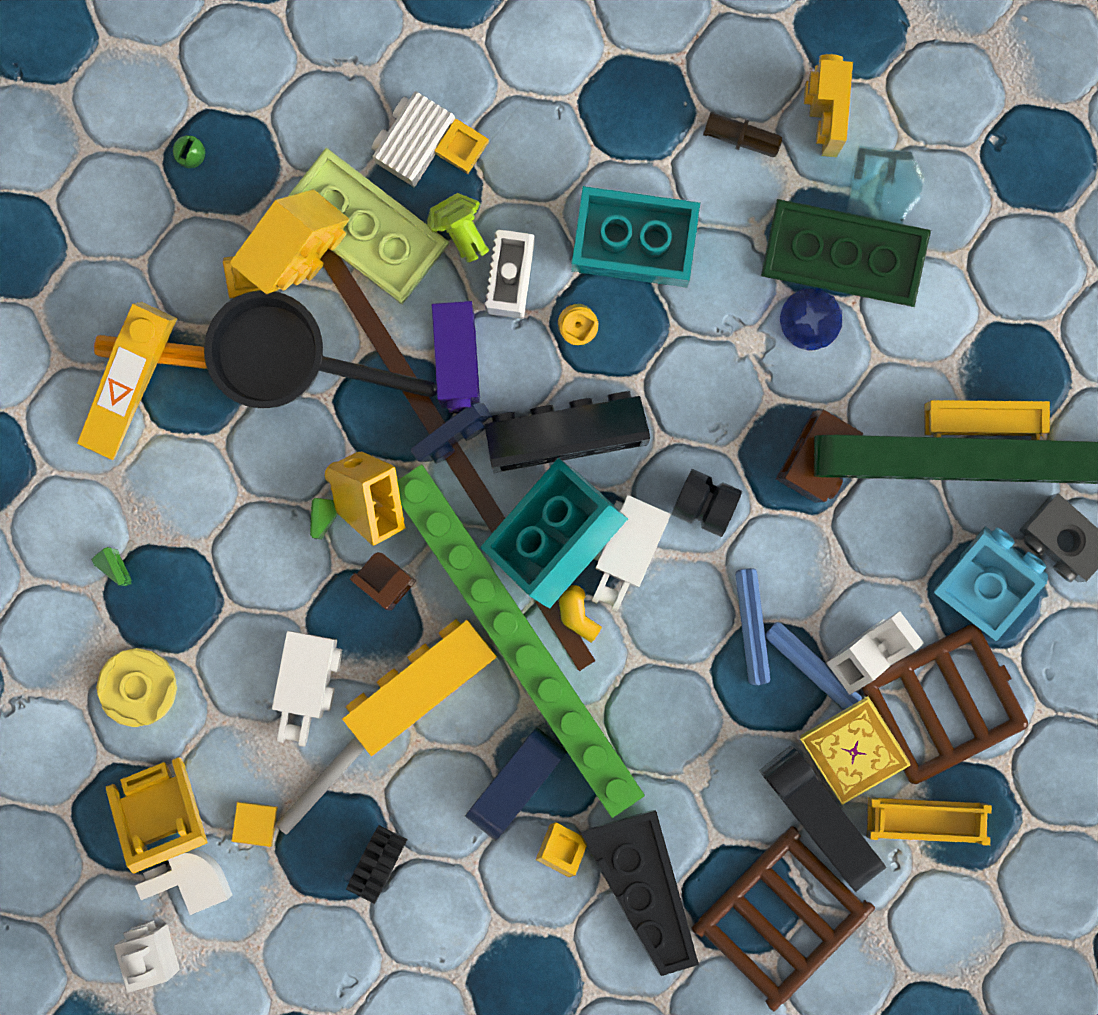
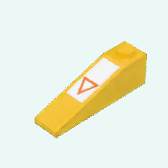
M144 302L132 304L114 344L77 444L111 460L115 459L178 318Z

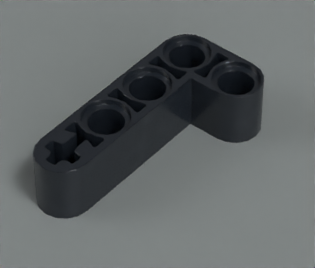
M787 747L759 770L854 892H857L887 868L816 778L817 775L794 747Z

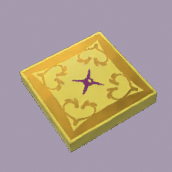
M869 696L800 735V740L842 805L910 766V761Z

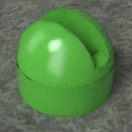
M186 135L178 138L174 143L173 156L181 166L195 168L203 162L205 148L198 138ZM193 142L186 160L181 158L187 143Z

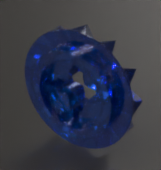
M803 288L791 295L782 307L780 314L782 332L790 343L800 349L812 351L825 348L839 335L842 328V309L839 307L834 296L820 288ZM807 303H809V307L812 308L814 314H827V316H824L823 319L817 322V335H815V331L811 328L810 324H796L797 321L806 316Z

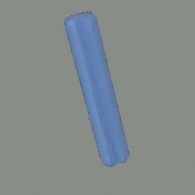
M754 568L740 569L736 571L735 576L748 681L752 685L767 684L770 682V671L758 575Z
M776 622L766 632L765 638L843 710L862 700V697L856 691L849 695L832 670L782 623Z

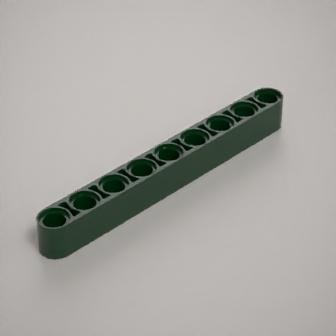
M814 436V477L1098 484V442Z

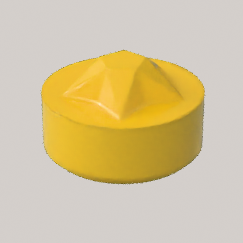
M573 304L566 307L559 315L558 329L563 338L570 344L584 345L596 336L598 319L589 307L583 304Z

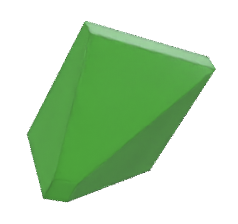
M314 498L312 500L310 536L312 538L322 540L338 516L334 500Z
M106 547L91 559L94 566L118 585L128 586L131 584V577L118 549Z

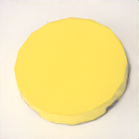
M135 648L122 651L108 659L99 673L96 689L100 703L103 706L102 708L107 716L119 724L139 727L153 724L167 714L174 704L177 684L175 673L166 659L154 651Z

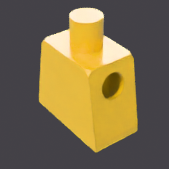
M361 451L340 461L333 462L326 468L324 476L325 480L331 485L336 512L371 545L374 546L405 529L396 470L393 465Z

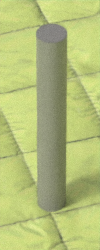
M356 736L276 823V826L287 835L362 753L365 748Z

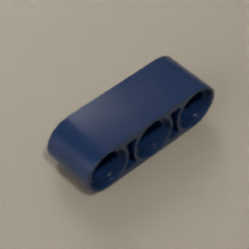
M536 727L473 804L465 817L496 841L562 760L567 751Z

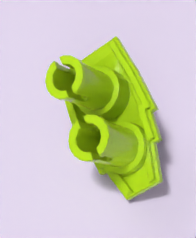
M456 193L430 208L427 225L435 233L446 230L456 245L461 258L466 257L467 262H472L478 259L475 252H478L481 256L489 252L488 246L484 243L472 221L475 219L474 213L477 212L480 203L477 200Z

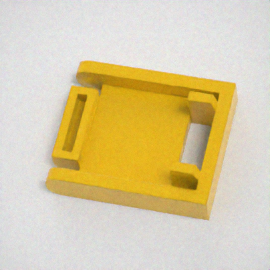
M180 757L172 759L175 777H172L167 764L162 762L121 779L126 797H120L119 790L115 784L106 786V793L126 866L133 874L208 843L186 767ZM177 832L181 836L179 838H176L162 845L147 850L146 845L156 842L160 839L173 835Z

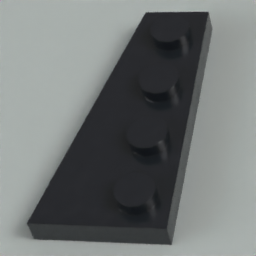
M656 810L578 831L657 973L660 976H664L699 965Z

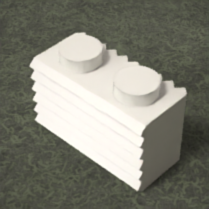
M417 91L413 93L410 99L403 97L393 112V117L396 118V121L389 132L385 129L381 130L371 147L375 151L373 159L376 164L413 187L417 185L426 168L430 165V162L436 155L435 149L455 120V116Z
M497 230L494 233L495 240H493L494 247L492 248V263H490L489 286L486 287L488 294L485 295V309L490 315L524 319L535 243L534 235Z

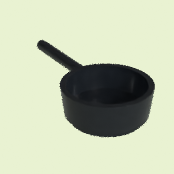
M262 290L235 297L217 312L206 333L204 356L212 380L227 397L248 407L274 408L297 400L310 389L319 371L427 397H432L437 393V385L432 381L323 356L321 332L310 311L293 297L274 291L265 294Z

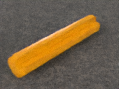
M98 335L94 343L95 355L110 358L117 337ZM166 343L158 361L159 364L207 368L204 347Z

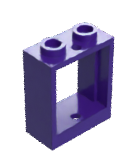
M472 301L432 304L437 397L441 407H447L451 414H458L464 408H471V403H480L475 313Z

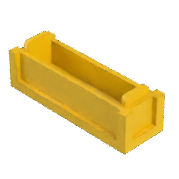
M930 400L924 404V435H933V437H941V435L1031 436V440H1040L1043 434L1050 433V401Z
M868 797L866 837L870 840L888 838L990 845L991 837L987 836V813H991L992 805L973 802Z

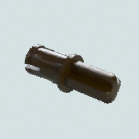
M713 111L709 115L703 134L704 136H710L736 145V150L743 147L769 157L777 156L782 143L780 135L748 125L749 120L745 119L743 123L716 114Z

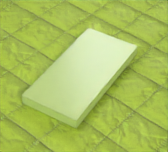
M328 148L324 149L288 195L291 196L314 189L350 219L343 228L346 235L332 251L402 305L450 244L448 240L439 233L432 232L426 223Z

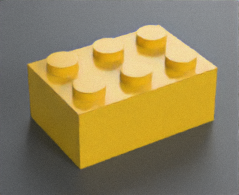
M314 189L277 199L267 210L229 264L265 294L279 289L284 291L292 284L297 286L303 280L307 279L310 281L316 276L324 264L320 260L328 248L331 251L334 250L344 239L346 232L343 228L350 219Z

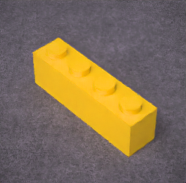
M458 619L452 621L438 633L442 640L431 649L425 643L407 657L412 664L402 672L398 673L393 668L376 682L380 689L368 698L363 692L345 706L349 714L342 718V720L371 757L497 658V655L469 620L462 624Z

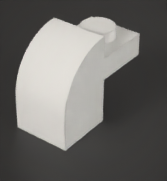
M899 611L888 619H883L840 650L826 664L850 695L874 681L892 664L913 653L924 643Z
M195 849L168 859L171 866L169 871L166 864L144 872L145 880L135 885L140 900L178 885L190 915L226 901L233 896L224 872L216 860L208 854Z

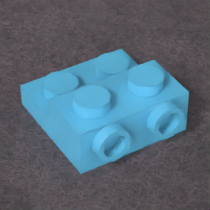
M985 526L960 555L959 561L937 585L934 593L997 641L1047 584L1048 574L1044 572L1046 564L1039 557L1031 552H1027L1024 556L1012 547L1015 541L1008 533L998 527L991 531Z

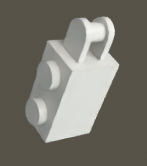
M627 495L624 503L616 500L614 505L628 520L594 558L598 561L595 569L604 574L592 601L598 603V600L613 606L612 610L615 612L618 611L629 584L637 588L640 587L671 516L670 513ZM609 576L624 581L620 591L605 586Z
M287 631L272 710L282 711L277 742L284 743L285 739L299 742V746L305 747L312 717L321 718L323 717L324 710H331L335 688L329 687L331 671L338 672L342 657V649L336 648V639ZM291 713L304 716L302 726L289 724Z
M154 921L136 925L131 927V930L124 932V939L114 945L127 993L167 982L180 970L167 924L156 927Z

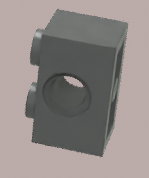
M1059 493L1050 495L1019 530L1026 536L1023 542L1037 555L1042 556L1045 553L1056 563L1053 569L1070 583L1073 580L1087 582L1098 570V528ZM1063 530L1068 531L1074 539V545L1069 552L1061 550L1057 543L1058 535Z

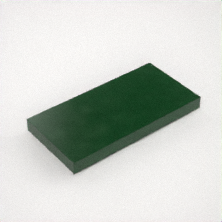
M777 199L761 277L915 307L931 230Z

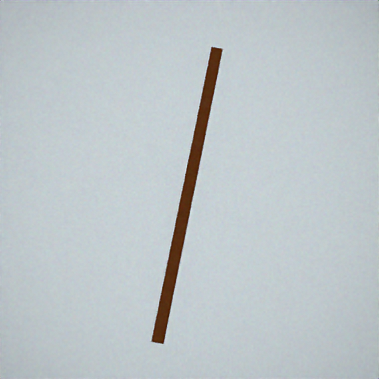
M328 248L320 259L324 263L323 267L389 371L417 378L341 257ZM402 391L429 434L445 423L429 397ZM457 442L452 446L455 450L454 453L445 460L491 533H493L505 517ZM534 599L577 669L581 671L596 660L580 635L562 623L558 600L551 608H548Z

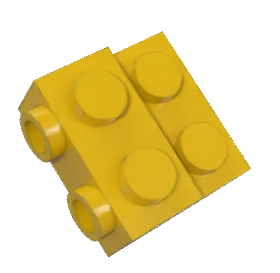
M834 54L819 56V65L815 66V71H810L809 81H806L804 89V104L810 105L809 117L821 118L817 124L816 144H822L821 156L837 157L847 141L853 62L843 61L842 56Z

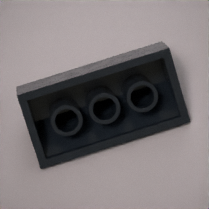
M630 391L607 395L608 402L593 404L592 398H585L569 402V409L554 411L553 405H546L530 409L531 415L515 418V412L493 415L491 417L492 422L484 424L493 473L554 463L557 458L565 461L647 446L650 441V434L641 397H631Z

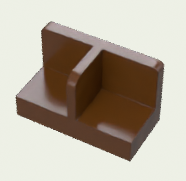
M380 552L373 554L362 569L350 577L353 583L383 608L391 611L417 581Z

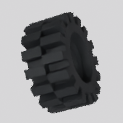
M378 825L355 868L346 890L375 904L407 839Z

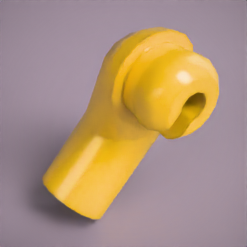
M570 585L559 598L561 621L566 627L592 643L602 629V626L585 616L584 599L586 596L584 590L580 586Z

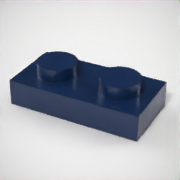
M471 403V408H464L410 450L419 462L434 461L437 464L454 453L455 450L452 446L464 438L468 441L479 435L485 429L483 423L491 418L492 415L484 403Z

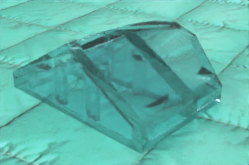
M858 146L850 179L847 213L903 224L905 217L920 200L924 182V175L912 152Z

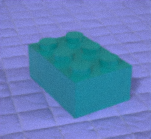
M583 186L571 272L687 288L691 276L701 202Z
M557 458L480 548L528 596L551 608L624 525L628 518L580 473L560 458Z

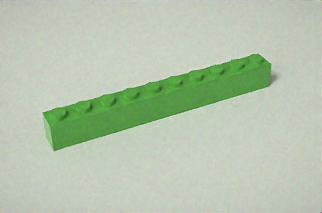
M421 464L397 480L401 505L611 818H614L643 798L645 794L425 467Z

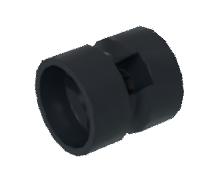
M691 469L671 515L690 524L698 520L701 522L702 529L722 537L740 500L742 490L724 482L717 486L713 485L712 477Z

